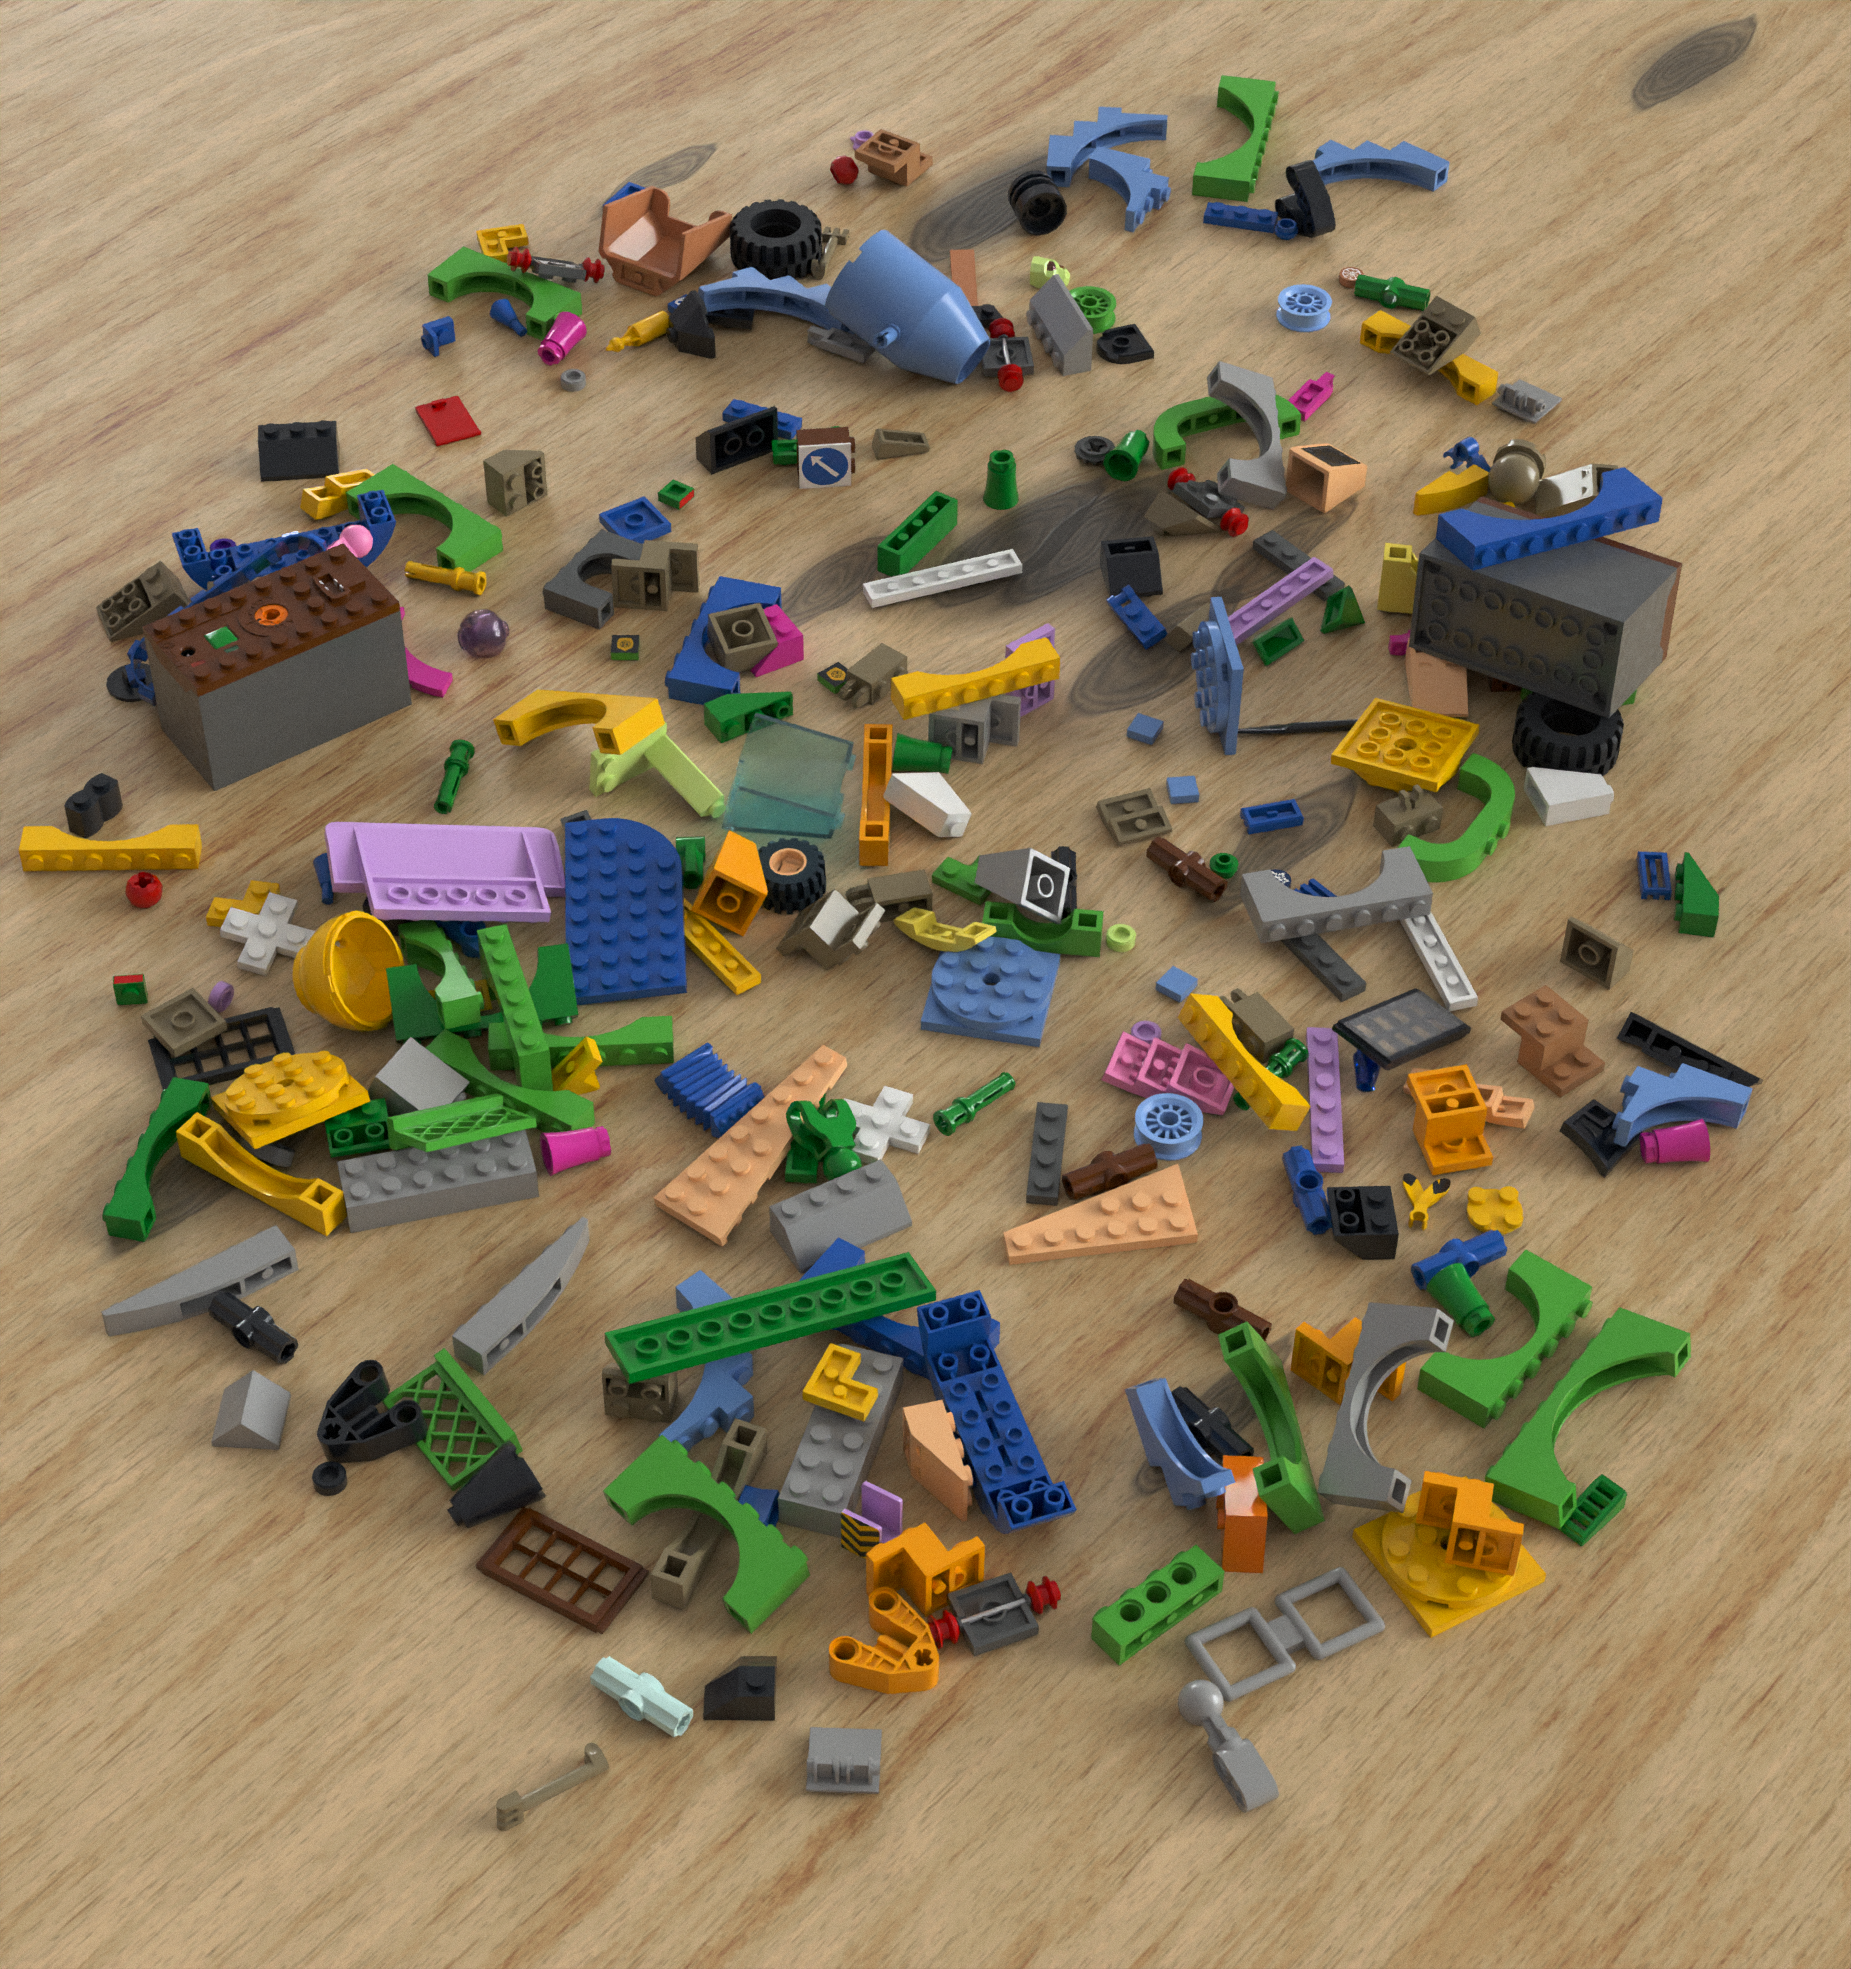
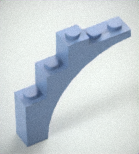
M1099 107L1097 122L1074 121L1073 136L1050 135L1047 174L1053 178L1057 187H1070L1076 170L1091 157L1098 146L1109 149L1130 142L1166 140L1168 115L1121 113L1122 108Z
M1329 140L1317 149L1315 159L1313 160L1324 185L1351 179H1388L1418 185L1434 192L1447 182L1449 161L1405 141L1388 150L1367 140L1353 150L1333 140Z
M754 267L734 271L731 279L698 288V294L704 301L707 312L734 308L774 311L810 321L827 330L834 327L855 334L826 311L828 308L825 306V302L831 289L827 283L807 289L790 275L769 280Z
M701 1270L676 1286V1303L680 1312L733 1299ZM745 1352L706 1363L702 1381L692 1401L678 1419L659 1434V1437L663 1435L670 1442L677 1440L689 1452L692 1446L702 1439L712 1436L719 1427L728 1433L735 1418L749 1423L754 1417L753 1396L742 1386L753 1376L752 1354Z

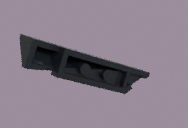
M1630 1012L1617 1037L1621 1041L1642 1047L1641 1052L1676 1070L1684 1063L1747 1087L1759 1085L1763 1082V1079L1633 1012Z

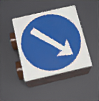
M848 427L796 430L799 488L851 486V474L855 473V459L851 458V453H855V438L849 436Z

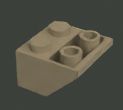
M502 450L483 460L487 502L506 517L548 495L545 457L542 451Z
M610 1363L602 1369L605 1415L671 1423L678 1394L677 1371L629 1384L617 1363Z

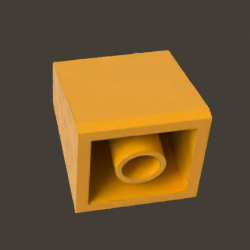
M729 830L705 874L691 908V911L741 936L745 935L768 893L756 843Z

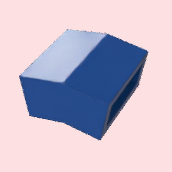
M745 1485L738 1502L742 1505L745 1502L751 1505L759 1514V1520L766 1527L769 1524L776 1527L779 1519V1491L759 1489Z

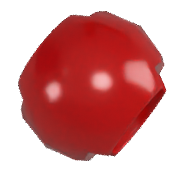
M846 155L838 156L831 163L830 171L837 183L848 185L858 178L859 169L851 157Z
M138 872V874L133 875L127 881L125 894L132 905L148 909L161 899L163 886L156 875L148 872Z

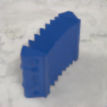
M708 1042L661 1071L660 1075L654 1079L663 1094L668 1093V1100L673 1099V1106H680V1113L686 1111L687 1119L695 1117V1124L703 1123L704 1131L711 1127V1135L716 1138H720L765 1097L758 1083L753 1082L747 1085V1077L742 1080L741 1074L734 1077V1070L728 1071V1064L723 1065L722 1059L718 1060V1053L713 1055V1046Z

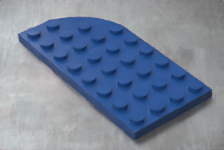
M604 818L565 823L566 943L569 946L577 1005L687 993L684 887L680 856L673 844L663 834L640 822L621 818Z

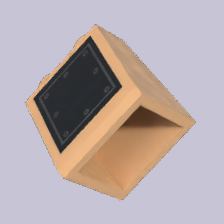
M1328 443L1292 447L1289 449L1287 492L1325 514L1365 487L1367 465Z

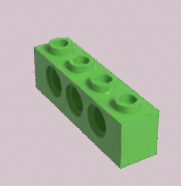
M1197 1545L1186 1552H1179L1174 1556L1171 1563L1161 1570L1156 1569L1152 1571L1143 1583L1136 1588L1127 1589L1115 1603L1109 1607L1104 1606L1100 1608L1092 1618L1091 1639L1120 1666L1222 1592L1224 1570Z

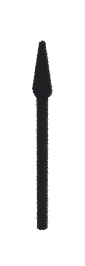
M1358 719L1294 722L1239 728L1238 734H1296L1349 731Z

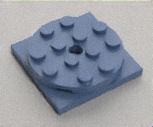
M1222 596L1211 597L1209 621L1200 622L1198 631H1194L1192 636L1196 653H1191L1192 669H1196L1198 692L1194 694L1195 707L1201 708V727L1206 726L1210 733L1218 732L1224 754L1233 755L1236 754L1244 668Z
M991 936L964 951H940L938 960L932 970L931 986L921 1018V1030L1040 1047L1060 965V954L1035 951L1019 940Z

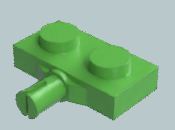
M979 856L971 865H965L947 857L932 874V883L978 905H981L992 893L990 890L975 883Z

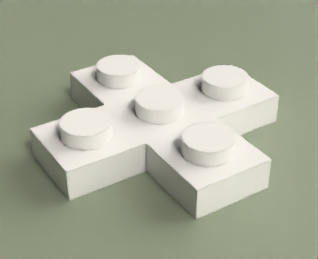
M269 892L259 915L230 907L220 929V937L245 944L238 959V968L267 976L277 953L293 958L296 957L299 950L307 944L308 940L315 933L313 930L290 924L298 908L297 900Z
M884 1086L873 1107L844 1098L856 1119V1129L853 1132L856 1135L854 1139L856 1146L852 1150L860 1157L861 1162L871 1164L880 1159L882 1160L889 1145L919 1154L930 1133V1124L905 1117L913 1103V1094Z

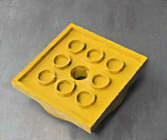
M1375 697L1331 754V764L1354 770L1369 785L1393 789L1397 793L1403 789L1406 792L1413 791V786L1417 784L1422 789L1437 792L1442 785L1446 784L1458 772L1461 758L1479 735L1480 725Z
M329 1051L295 1055L280 1053L274 1056L272 1061L247 1067L244 1070L245 1073L238 1077L225 1092L210 1097L214 1109L254 1149L370 1102L368 1091L348 1074L343 1060L331 1055Z
M1421 1491L1407 1497L1403 1513L1390 1511L1353 1529L1352 1538L1430 1638L1545 1581L1546 1573L1522 1544L1514 1576L1445 1563L1446 1550L1441 1545L1448 1544L1450 1529L1416 1523ZM1491 1502L1489 1517L1509 1519L1498 1506Z

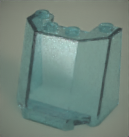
M755 713L740 753L735 777L730 787L721 829L831 839L835 829H841L845 813L840 812L845 794L841 793L840 790L846 770L852 771L856 759V755L852 754L854 742Z

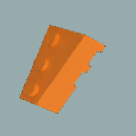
M1223 1455L1222 1467L1231 1469L1235 1483L1225 1486V1493L1216 1496L1217 1529H1221V1565L1224 1572L1263 1573L1268 1518L1267 1504L1259 1497L1253 1468L1264 1464V1457Z

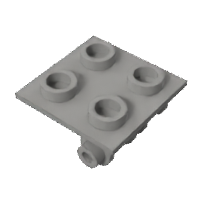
M1519 379L1512 386L1508 383L1505 385L1501 384L1497 391L1500 396L1492 402V405L1535 424L1561 402L1562 398Z
M810 1727L806 1791L879 1794L882 1729Z

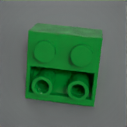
M385 1098L370 1100L368 1103L325 1120L331 1158L389 1148L388 1112Z

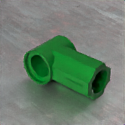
M705 836L676 837V850L680 856L683 869V886L686 889H697L703 882V862H706Z

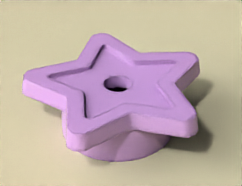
M863 130L857 132L855 137H850V140L854 143L853 149L859 148L873 136V133Z

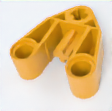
M879 1587L869 1595V1624L872 1629L882 1634L878 1637L877 1644L874 1647L867 1646L849 1636L837 1637L829 1645V1673L836 1681L886 1694L927 1691L938 1683L939 1654L930 1628L917 1612L892 1588Z

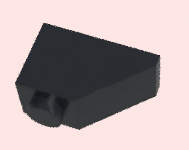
M696 290L690 291L669 316V328L666 329L667 338L670 343L675 345L679 352L713 359L716 358L715 335L713 329L709 328L708 320L704 315L708 313L705 303Z
M741 1656L705 1685L703 1719L775 1721L777 1656Z

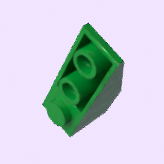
M791 691L726 694L704 703V725L720 743L793 715V694Z
M1684 852L1682 864L1677 863L1675 880L1680 881V883H1676L1674 900L1679 901V903H1676L1674 910V921H1679L1678 933L1714 937L1719 918V895L1690 853Z

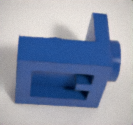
M450 316L422 324V345L434 357L439 356L440 346L455 342L454 321Z

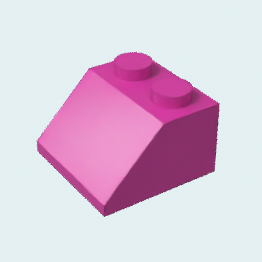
M777 604L763 610L777 639L778 646L750 670L755 677L804 660L803 634Z

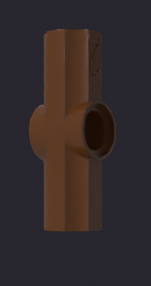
M1160 836L1152 840L1151 845L1147 849L1146 857L1168 872L1169 878L1176 886L1184 887L1188 885L1214 902L1222 897L1227 889L1228 881L1207 868L1201 855L1195 851L1185 853Z
M1145 1143L1116 1155L1112 1151H1104L1095 1156L1091 1164L1063 1174L1062 1184L1070 1200H1077L1102 1189L1110 1191L1129 1182V1179L1157 1169L1158 1161L1152 1146Z
M1184 1279L1174 1295V1304L1206 1320L1209 1330L1213 1333L1221 1334L1245 1322H1248L1264 1341H1266L1271 1331L1272 1323L1239 1306L1238 1300L1231 1293H1215L1191 1279Z

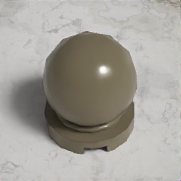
M1513 439L1509 441V444L1500 446L1488 475L1490 492L1503 503L1513 502L1514 505H1519L1530 500L1537 492L1546 468L1545 455H1541L1535 449L1534 443L1523 439Z

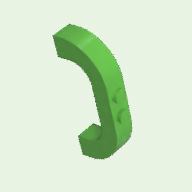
M1276 395L1275 401L1276 408L1278 409L1277 418L1278 427L1280 428V440L1299 435L1301 413L1291 402ZM1212 397L1175 405L1164 411L1154 424L1153 458L1161 470L1184 465L1186 443L1182 438L1246 421L1230 406Z
M1472 753L1460 768L1457 790L1472 795L1485 804V807L1459 839L1444 844L1430 843L1408 834L1398 846V848L1411 847L1427 882H1448L1470 874L1482 863L1487 855L1491 856L1494 853L1499 839H1504L1508 834L1515 799V788L1509 775L1499 765L1483 756Z

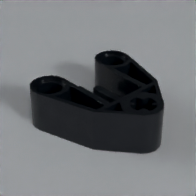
M1307 160L1288 166L1286 168V178L1295 193L1275 200V210L1278 212V216L1281 219L1294 220L1298 227V235L1313 238L1334 231L1336 222L1330 196L1315 163L1312 160Z
M365 1360L359 1363L326 1403L317 1431V1437L329 1461L338 1463L373 1461L421 1441L428 1432V1426L419 1404L413 1400L401 1401L385 1413L382 1412L380 1414L375 1406L388 1396L390 1385L382 1365L376 1360Z

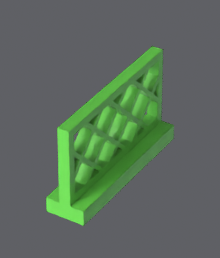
M497 1093L387 1118L389 1148L400 1150L414 1147L424 1152L537 1127L535 1117L505 1107L503 1105V1095Z
M443 1348L434 1355L435 1363L389 1393L382 1403L389 1410L403 1397H414L413 1401L420 1404L421 1398L436 1399L433 1411L422 1410L424 1418L431 1419L429 1430L423 1438L426 1439V1442L424 1443L421 1440L415 1443V1445L451 1490L455 1491L465 1484L493 1453L508 1440L517 1448L515 1450L517 1455L523 1450L515 1432L449 1352ZM435 1375L440 1378L439 1390H423L425 1382ZM443 1399L458 1400L456 1412L441 1411ZM438 1419L454 1420L451 1432H435ZM461 1420L476 1422L474 1434L458 1433ZM433 1440H449L446 1453L432 1452ZM456 1441L472 1442L469 1454L453 1453ZM479 1442L493 1443L496 1447L487 1455H476ZM451 1461L467 1462L465 1470L454 1478L448 1473Z

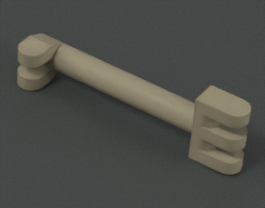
M825 227L822 233V242H826L827 245L819 263L815 259L811 263V272L815 279H823L837 244L846 245L849 238L848 229H844L843 233L840 234V228H834L833 233H831V227Z
M588 1743L585 1746V1765L522 1797L517 1791H514L498 1799L496 1803L497 1828L501 1831L509 1830L524 1822L525 1811L609 1769V1764L599 1746L595 1743Z

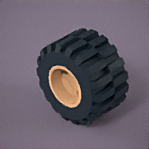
M780 838L779 841L768 842L767 847L762 846L759 849L758 855L768 890L767 896L763 901L764 908L767 910L773 907L774 912L781 914L782 910L787 911V915L793 914L795 910H798L800 913L801 910L823 897V894L826 893L825 860L822 852L818 851L816 845H809L807 840L798 841V838H791V840Z

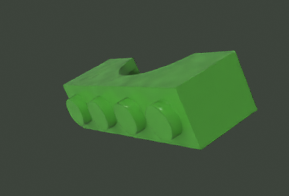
M985 901L982 923L996 926L997 931L991 937L1016 939L1035 951L1100 957L1104 911L1073 909L1068 917L1061 920L1060 924L1040 923L1025 917L1014 903Z

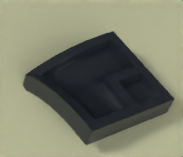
M1593 1099L1564 1121L1559 1132L1575 1143L1592 1161L1600 1175L1605 1178L1640 1143V1134L1644 1132L1637 1134L1629 1141L1626 1147L1614 1143L1617 1130L1612 1129L1617 1114Z

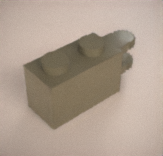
M881 643L847 670V682L841 687L838 695L839 698L847 701L853 697L851 703L856 708H860L866 703L873 705L891 691V678L908 674L907 656Z
M924 869L867 878L866 885L850 887L845 894L847 901L851 902V905L859 913L878 903L885 910L879 920L880 923L893 921L914 907L932 911L933 893Z
M1237 988L1230 993L1234 1004L1227 1000L1225 996H1220L1221 1001L1233 1014L1232 1025L1237 1038L1245 1045L1247 1051L1254 1055L1262 1064L1268 1062L1269 1057L1273 1053H1279L1285 1047V1042L1289 1038H1293L1294 1028L1258 992L1247 996L1242 990Z

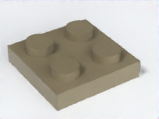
M194 988L141 1015L143 1025L175 1058L227 1030L226 1021Z

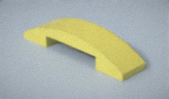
M916 907L894 919V924L915 941L944 952L967 950L997 932L996 926L973 922L963 929L937 923L933 911Z

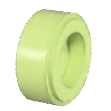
M1116 924L1107 930L1106 944L1111 950L1126 952L1135 946L1136 932L1132 927L1125 924Z

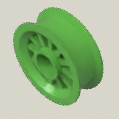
M1094 286L1077 287L1069 291L1093 328V334L1102 333L1114 325L1116 317L1113 311L1116 308V299L1112 293Z

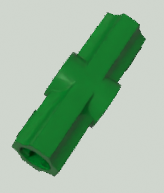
M1359 274L1354 287L1355 296L1379 301L1383 307L1388 309L1403 306L1424 311L1429 304L1431 295L1429 289L1407 285L1398 277L1384 280Z

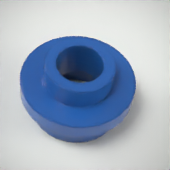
M1281 219L1275 226L1274 233L1282 240H1290L1298 235V227L1292 219Z

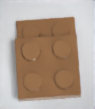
M882 129L855 150V159L867 164L869 173L906 187L933 165V157L920 152V143Z
M1544 985L1502 1011L1500 1020L1522 1037L1517 1063L1559 1098L1604 1071L1605 1062L1584 1045L1589 1019L1547 985Z

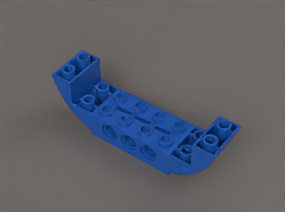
M383 490L369 491L357 495L359 521L321 527L299 534L309 535L313 533L324 539L328 547L339 539L345 527L349 525L364 526L373 537V545L371 551L366 556L358 559L365 567H368L385 549L396 525V520ZM199 528L184 529L172 533L183 569L195 583L207 590V582L215 581L225 573L228 575L236 571L235 566L247 557L253 559L258 555V550L270 541L275 543L282 538H268L258 542L244 543L234 547L206 552ZM299 550V552L295 553L289 552L280 557L279 562L269 565L258 573L257 577L266 576L312 555L308 554L307 550Z
M980 1290L917 1307L921 1344L936 1401L943 1400L946 1413L952 1412L955 1421V1432L953 1434L955 1439H961L964 1450L962 1462L964 1466H970L973 1478L971 1488L982 1514H985L994 1528L1002 1534L1013 1533L1073 1515L1077 1509L1064 1481L1052 1483L990 1342L991 1314Z

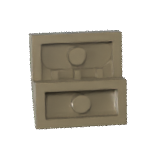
M1151 788L1097 802L1096 808L1111 837L1118 845L1172 832V827L1163 806L1157 805Z

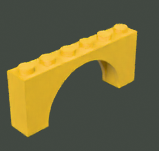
M537 689L493 719L501 744L522 746L538 736L564 727L596 724L592 729L600 753L616 755L623 754L665 724L657 698Z

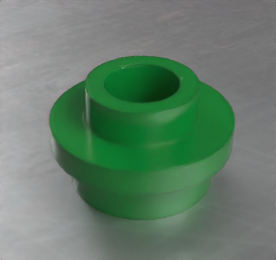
M1228 853L1214 855L1209 863L1210 870L1223 879L1233 877L1239 865L1237 858Z

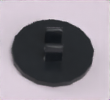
M141 663L139 669H145L146 678L140 681L148 686L150 683H153L150 665ZM126 665L117 668L109 675L106 686L111 696L125 702L142 701L137 693L139 688H132L129 683Z

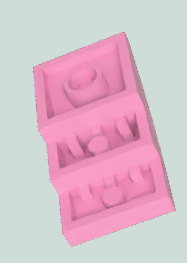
M1124 1031L1117 1042L1101 1079L1111 1085L1145 1098L1162 1093L1182 1095L1196 1103L1201 1112L1217 1115L1224 1114L1234 1089L1232 1083L1206 1052L1187 1043L1181 1050L1156 1037L1149 1044Z

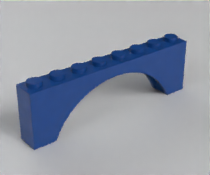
M1623 467L1603 472L1601 474L1598 496L1588 505L1574 512L1545 519L1515 520L1485 516L1462 508L1438 515L1436 539L1473 571L1659 522L1663 498Z

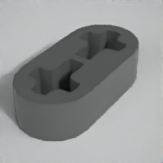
M242 1136L239 1144L257 1158L279 1166H292L296 1151L288 1146L274 1141L254 1149Z

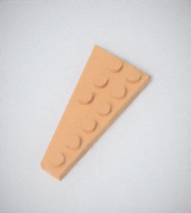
M1175 1164L1004 1232L1003 1242L1008 1263L1013 1265L1197 1243L1198 1233L1178 1164Z

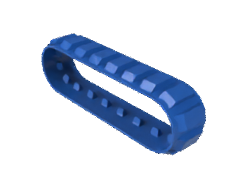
M294 531L282 534L281 539L275 543L272 541L268 542L258 550V555L253 559L247 557L235 566L236 571L228 575L225 573L213 582L214 587L207 592L203 589L190 598L191 603L184 608L179 606L168 616L239 587L248 580L251 582L257 577L258 573L269 565L279 562V558L289 552L295 553L299 552V550H307L308 554L314 556L326 551V542L313 533L305 535ZM143 637L140 641L135 640L127 655L131 663L126 665L125 668L131 687L139 688L137 693L140 699L155 706L157 702L153 683L146 686L140 681L146 678L145 669H139L140 664L148 659L145 639Z

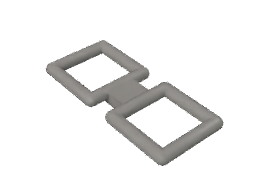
M1338 1567L1278 1594L1275 1597V1604L1283 1616L1266 1623L1258 1610L1250 1607L1188 1635L1185 1638V1645L1209 1680L1219 1688L1223 1700L1230 1702L1293 1673L1296 1669V1664L1289 1654L1306 1647L1313 1658L1321 1660L1382 1632L1385 1629V1623L1346 1569ZM1339 1583L1367 1623L1321 1644L1293 1603ZM1250 1623L1278 1664L1230 1685L1202 1644Z

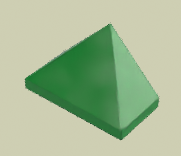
M1349 585L1328 597L1320 629L1323 634L1365 623L1353 589Z
M1291 617L1259 633L1254 637L1252 643L1264 665L1267 666L1305 640Z

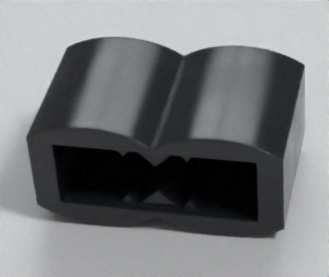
M103 773L98 774L85 784L83 790L74 793L68 798L64 807L70 832L85 839L89 838L102 828L104 822L114 818L121 811L123 804L118 780Z

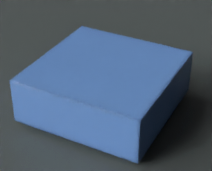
M1138 713L1127 729V737L1152 745L1163 730L1164 721Z
M1195 776L1168 777L1166 779V787L1171 804L1199 802V792Z
M1172 966L1156 982V990L1181 1003L1197 987L1198 979Z

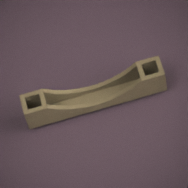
M735 1418L721 1444L711 1478L718 1484L721 1481L726 1483L735 1493L737 1501H739L745 1485H751L767 1455L766 1428ZM698 1511L693 1513L680 1535L670 1545L665 1547L650 1574L652 1599L685 1609L727 1530L721 1523Z

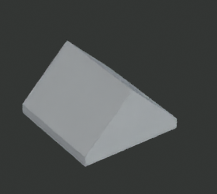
M254 1370L225 1388L211 1441L212 1446L279 1450L291 1398L290 1392Z

